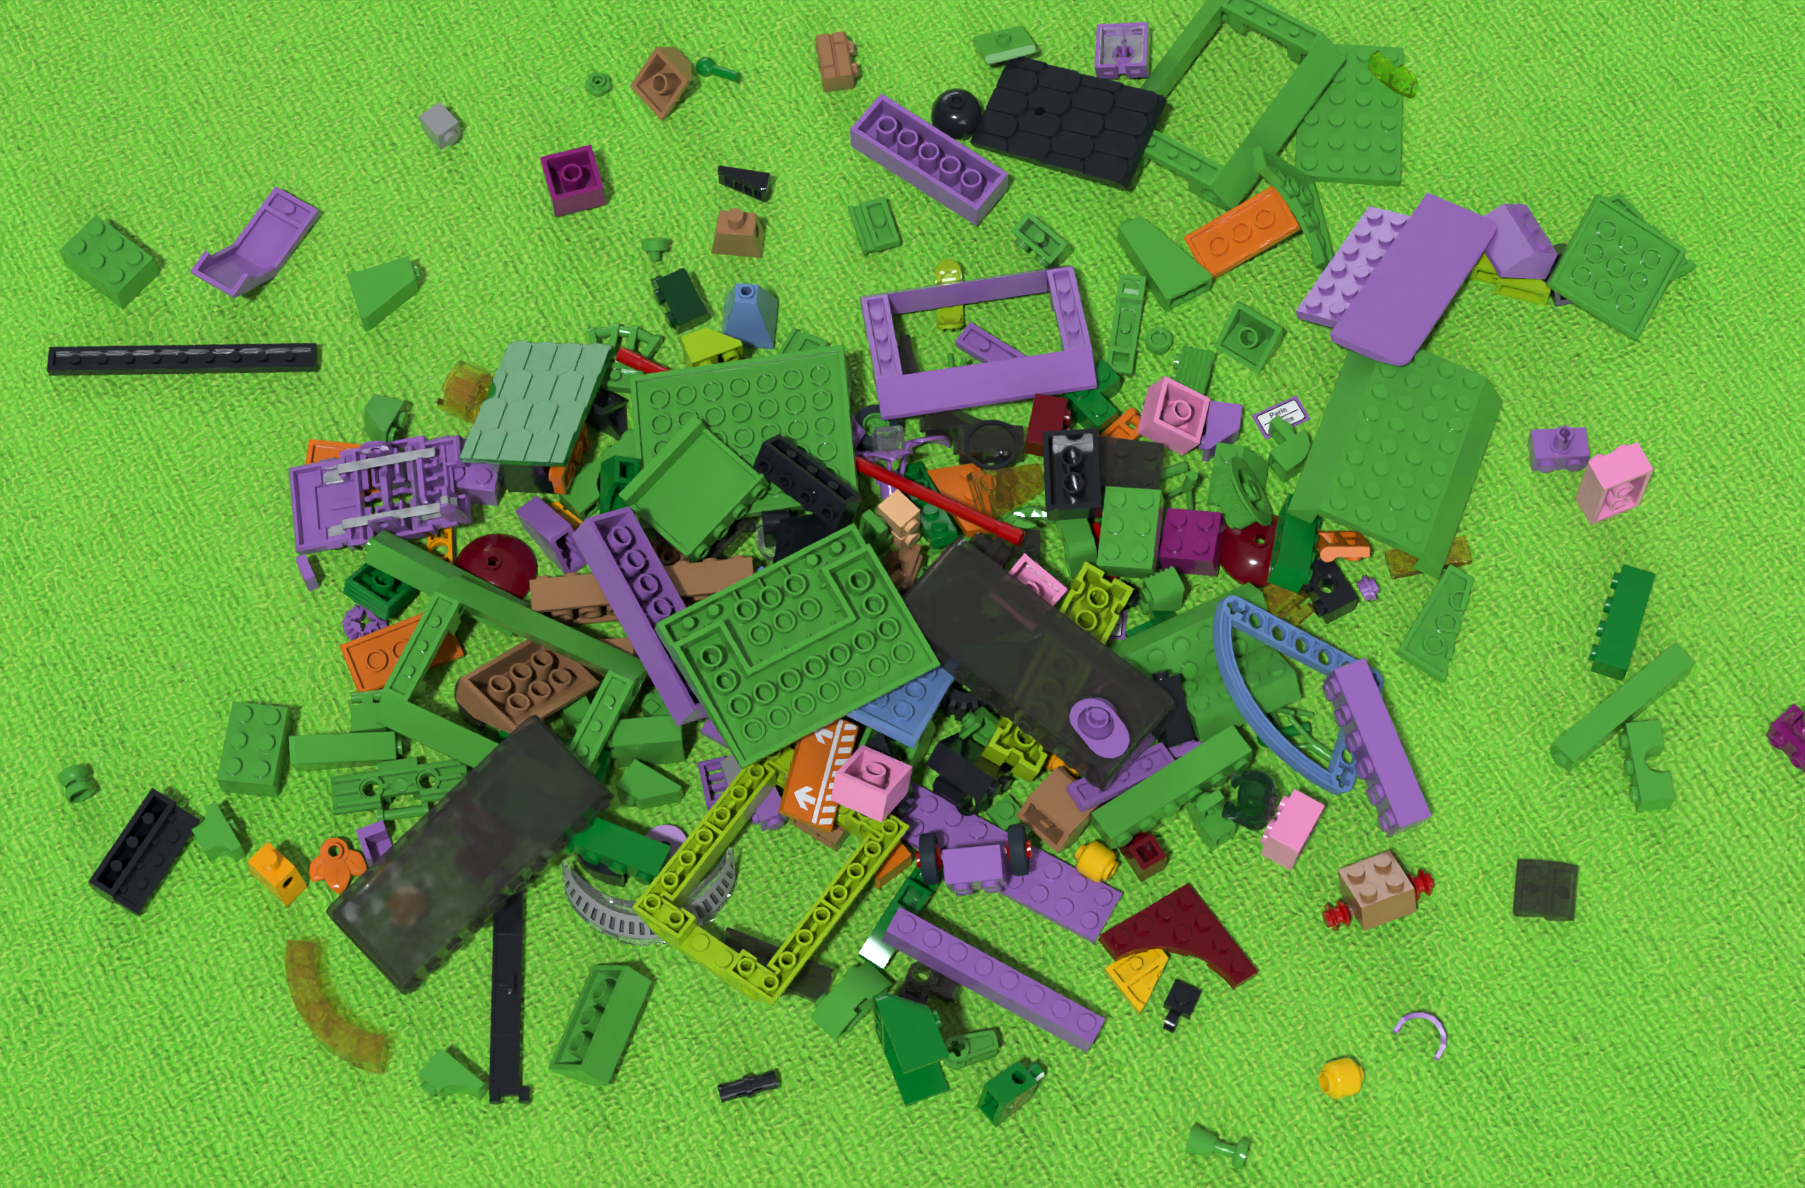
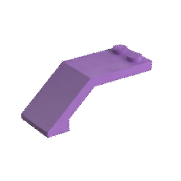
M275 186L234 244L212 255L205 251L190 273L229 296L236 298L278 274L320 216V213L314 207Z

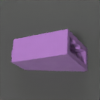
M537 495L515 511L524 530L563 574L576 572L587 564L572 537L574 533L572 526Z

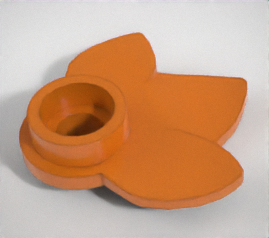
M334 837L323 842L320 848V855L314 858L310 864L309 874L312 882L325 879L328 886L334 892L342 894L348 886L350 875L366 876L367 866L359 852L348 849L347 844L342 839ZM336 846L339 848L340 852L336 857L329 855L331 847Z

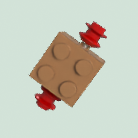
M1391 851L1383 852L1337 870L1340 894L1347 905L1341 900L1336 901V907L1334 908L1325 904L1322 918L1326 927H1332L1336 932L1340 923L1349 927L1351 916L1354 915L1363 931L1416 912V901L1419 900L1420 893L1424 892L1427 896H1431V889L1434 888L1433 880L1428 872L1424 873L1421 869H1418L1416 877H1412L1409 873L1405 874Z

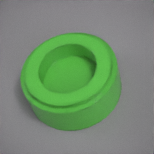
M1152 328L1146 334L1145 346L1150 353L1163 355L1172 346V335L1165 328Z

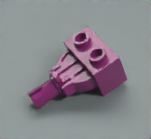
M1793 704L1771 724L1766 736L1773 747L1782 750L1796 768L1802 769L1805 772V711L1803 712Z

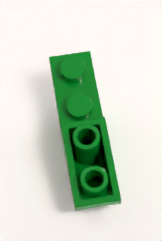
M921 461L906 465L905 478L937 492ZM904 493L920 509L921 533L925 541H929L933 550L959 541L958 533L946 511Z
M916 865L890 902L858 956L883 971L897 949L881 940L898 908L901 907L918 916L940 883L925 885L921 868L918 869Z

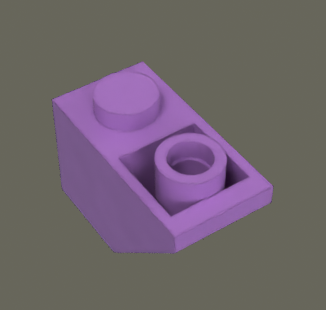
M1210 401L1209 411H1207L1204 423L1206 434L1201 435L1198 450L1203 451L1202 461H1209L1215 457L1217 442L1226 444L1237 442L1242 412L1241 404Z

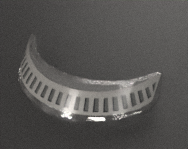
M734 847L727 849L717 867L693 889L679 907L680 910L684 908L696 916L697 926L700 928L702 926L706 927L716 918V915L735 891L737 880ZM562 860L566 899L572 909L593 930L625 944L649 946L653 943L659 945L668 944L659 938L632 910L636 901L622 900L600 892L585 882L571 867L568 860Z

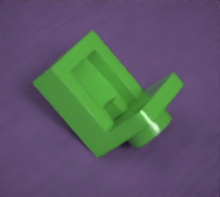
M981 706L974 713L970 711L963 717L960 723L962 727L959 737L964 740L971 734L982 745L986 746L990 736L997 729L995 727L999 720Z

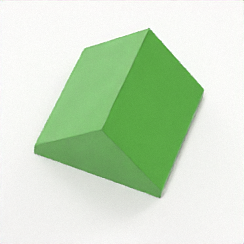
M1237 301L1214 347L1259 374L1281 346L1284 327L1241 301Z

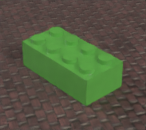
M1270 646L1262 647L1257 651L1235 659L1244 684L1264 715L1301 699L1296 672L1274 648ZM1219 668L1210 670L1203 675L1182 683L1193 734L1200 743L1209 740L1231 725L1236 728L1247 723L1226 689Z

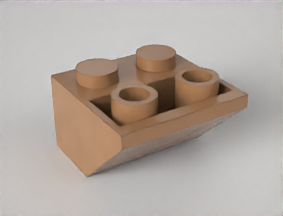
M1061 766L1057 767L1029 795L1017 814L1020 820L1028 825L1057 853L1076 843L1091 820V813L1100 806L1099 804L1082 813L1066 791L1068 784L1076 780Z

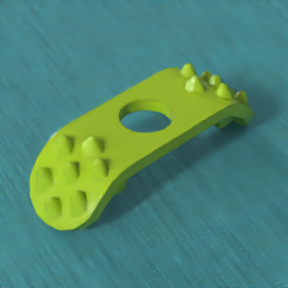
M945 259L939 262L935 268L936 284L962 281V270L959 263L952 259ZM963 304L953 307L936 308L937 329L951 331L953 328L959 330L960 327L964 326Z

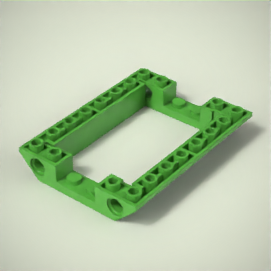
M1206 0L1140 88L1154 91L1156 94L1163 95L1166 98L1221 25L1222 21L1229 24L1230 28L1242 34L1250 26L1287 45V57L1300 65L1225 167L1155 129L1139 162L1140 165L1145 167L1149 160H1152L1188 179V191L1226 211L1241 204L1261 177L1253 168L1252 162L1254 158L1252 149L1261 145L1277 155L1345 62V57L1323 32L1261 0Z
M453 575L434 592L382 690L376 723L512 787L514 785L578 810L600 767L597 761L598 756L620 714L627 715L648 673L640 659ZM464 609L466 612L606 675L557 771L414 705L417 699L420 700L427 687L423 678L446 634L454 636L461 623L460 617Z

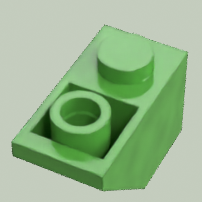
M373 394L364 409V431L372 441L391 442L397 440L400 428H404L407 422L408 414L404 412L405 401Z

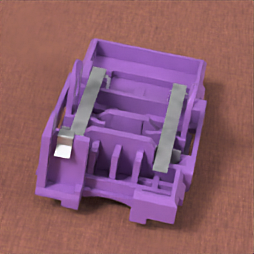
M422 435L391 442L369 441L361 444L360 448L340 451V458H328L319 460L316 463L288 468L296 553L299 555L344 548V545H347L352 550H357L358 545L365 548L371 536L375 537L374 531L378 535L383 529L403 540L425 537L427 532H430L432 535L438 534V529L459 526V523H472L470 497L465 494L456 495L454 488V469L467 466V463L460 460L464 447L463 438L460 435H446L429 440ZM405 447V452L399 450V448ZM368 468H371L372 485L380 492H374L365 497V490H370ZM407 493L412 494L413 498L410 499V504L403 500L394 503L393 496ZM375 498H382L383 506H377L375 514H373L372 507H366V503L373 501Z

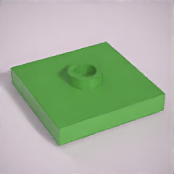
M1022 25L973 37L974 46L987 65L1036 52L1034 42Z

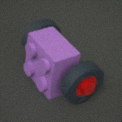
M1024 824L1009 825L1006 846L1001 847L1000 844L941 851L936 834L923 833L919 837V851H916L918 869L921 868L925 885L940 883L941 868L944 865L945 885L951 892H956V896L973 895V890L984 889L985 893L1002 892L1003 887H1008L1006 856L1010 861L1014 876L1028 875L1029 858L1033 857L1031 840H1027Z

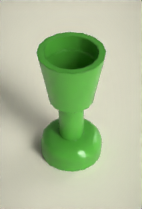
M1192 1125L1185 1151L1186 1154L1212 1156L1214 1152L1233 1158L1232 1165L1242 1170L1250 1141L1239 1140L1236 1146L1216 1141L1217 1137Z

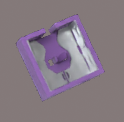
M1148 22L1097 24L1094 67L1097 77L1116 79L1120 74H1127V78L1149 77L1151 33Z

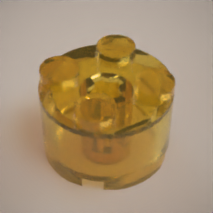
M460 360L459 365L455 364L442 386L441 390L445 391L444 399L438 398L437 408L467 423H475L480 410L479 407L483 400H486L493 377H491L490 373Z

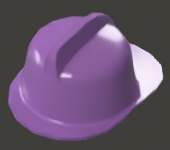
M1089 697L1078 701L1071 708L1069 715L1070 723L1093 752L1104 758H1116L1127 750L1130 742L1129 732L1125 724L1118 717L1116 709L1111 702L1100 697Z

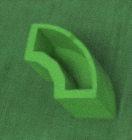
M869 961L859 967L856 965L851 966L844 974V979L829 994H822L814 1004L817 1008L810 1018L834 1040L850 1033L855 1025L873 1009V995L888 992L893 985Z

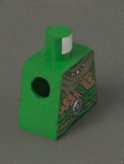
M1021 1062L1014 1063L984 1084L977 1107L995 1127L999 1126L1033 1097L1038 1084L1037 1081L1044 1077L1042 1068L1035 1062L1026 1068Z

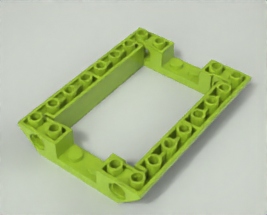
M789 746L742 769L632 907V910L659 938L750 1000L774 1005L909 829L907 824L892 814H889L883 822H880L838 804L834 823L862 840V842L769 961L767 968L758 963L757 958L743 949L738 954L697 926L696 916L684 908L680 910L679 907L776 784L784 789L794 750Z

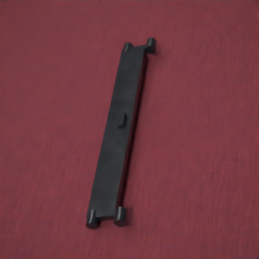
M533 866L524 867L523 874H506L505 867L495 868L489 1103L493 1105L501 1104V1097L519 1096L518 1103L520 1104L530 1103V1087H519L523 888L524 883L535 882V867Z

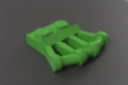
M613 323V325L596 329L593 326L588 327L587 332L590 344L597 343V339L610 336L609 345H612L615 349L598 390L631 394L630 377L645 374L642 371H636L616 361L615 353L619 337L629 338L627 349L634 352L637 340L648 344L641 354L648 360L660 348L663 337L658 334L652 335L640 329L638 325L624 327L620 323Z

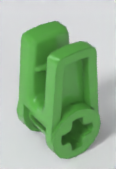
M988 1030L948 1038L944 1044L949 1058L944 1059L943 1062L948 1068L958 1070L996 1057L999 1045L995 1032ZM956 1049L958 1053H961L960 1056L956 1057L955 1053L951 1052V1050Z

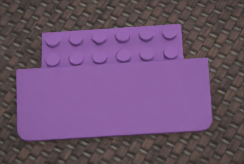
M1426 193L1411 216L1369 206L1297 308V318L1332 327L1333 330L1330 333L1332 342L1370 359L1395 366L1405 365L1412 360L1497 232L1496 224L1487 217L1430 193Z

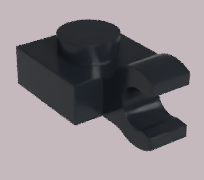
M1175 979L1163 1005V1008L1169 1010L1163 1029L1174 1033L1181 1016L1190 1020L1202 991Z

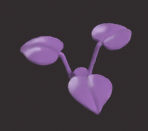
M941 435L920 437L904 441L905 449H894L888 452L855 451V455L874 463V458H885L887 470L898 474V470H892V462L898 457L903 456L899 475L904 477L908 455H913V450H910V448L921 443L940 444L950 448V439ZM876 480V485H880L881 499H886L897 490Z

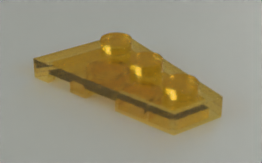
M1039 463L971 472L966 476L976 510L994 519L1044 491L1043 475Z

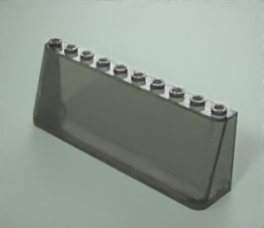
M956 538L901 597L940 662L939 667L951 674L958 683L964 684L973 691L980 700L990 704L1002 717L1008 718L1016 724L1023 733L1030 735L1038 741L1045 750L1055 754L1067 767L1081 774L1089 784L1096 786L1103 792L1167 727L1174 708V701L1164 689L962 538ZM1089 697H1100L1107 699L1113 704L1118 717L1125 724L1130 738L1128 748L1121 756L1104 758L1097 755L1074 730L1070 723L1069 715L1071 708L1078 701Z
M537 715L530 716L327 908L326 914L401 994L413 993L421 986L423 978L429 973H434L442 966L443 959L450 953H455L463 946V940L471 933L478 932L484 926V921L492 913L499 912L505 906V901L513 893L520 892L526 886V881L534 873L541 872L547 866V861L555 853L562 852L568 846V841L576 833L583 832L589 826V821L597 813H603L610 806V801L615 796L549 723Z

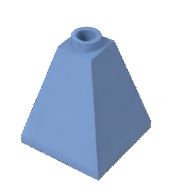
M736 283L725 297L722 334L741 340L743 348L774 349L778 300L758 284Z

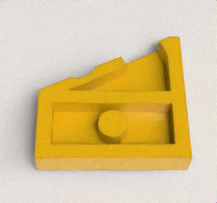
M1149 949L1147 952L1133 954L1116 962L1114 961L1105 968L1106 975L1138 1015L1142 1013L1168 962V956L1162 949Z

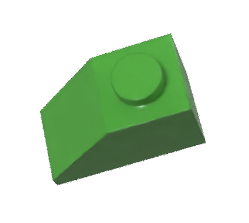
M634 759L616 785L619 800L628 807L636 806L641 810L680 802L684 797L682 786Z

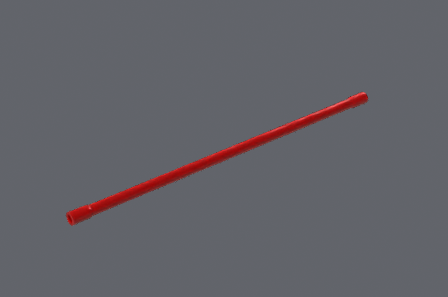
M621 347L616 356L617 362L646 374L670 371V369L654 363L625 347ZM855 455L857 471L994 533L997 537L1016 546L1021 545L1025 537L1024 530L1004 521H998Z

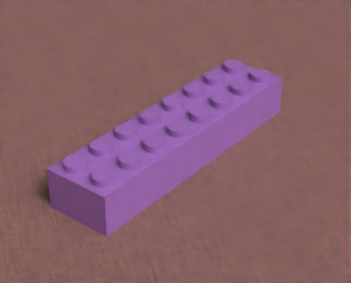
M630 506L586 518L572 534V537L677 727L708 717L654 630L657 622L685 609L686 606Z

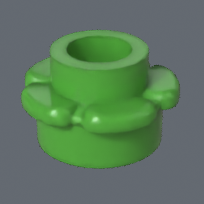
M598 72L590 74L589 79L585 82L586 89L589 90L590 94L596 97L607 94L611 86L609 76Z

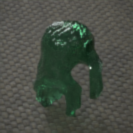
M1256 769L1252 771L1239 770L1231 777V787L1236 789L1239 786L1237 794L1238 805L1235 806L1233 802H1226L1221 818L1226 821L1230 818L1250 831L1258 832L1266 826L1275 813L1276 803L1279 799L1277 787L1273 778L1265 772Z

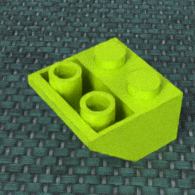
M703 328L680 337L686 368L744 359L741 340L714 330Z

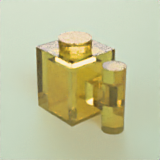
M1270 584L1262 591L1268 612L1276 617L1285 618L1289 615L1290 618L1286 622L1295 627L1315 611V608L1310 603H1307L1302 608L1299 606L1309 597L1302 587L1298 594L1274 584Z

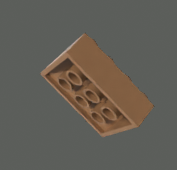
M527 639L461 677L455 700L475 719L516 736L597 688L600 682L580 663Z

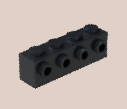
M778 434L762 443L753 465L756 471L760 474L762 473L767 480L771 481L786 495L792 497L807 511L812 512L835 531L852 522L862 499L859 493L782 435Z

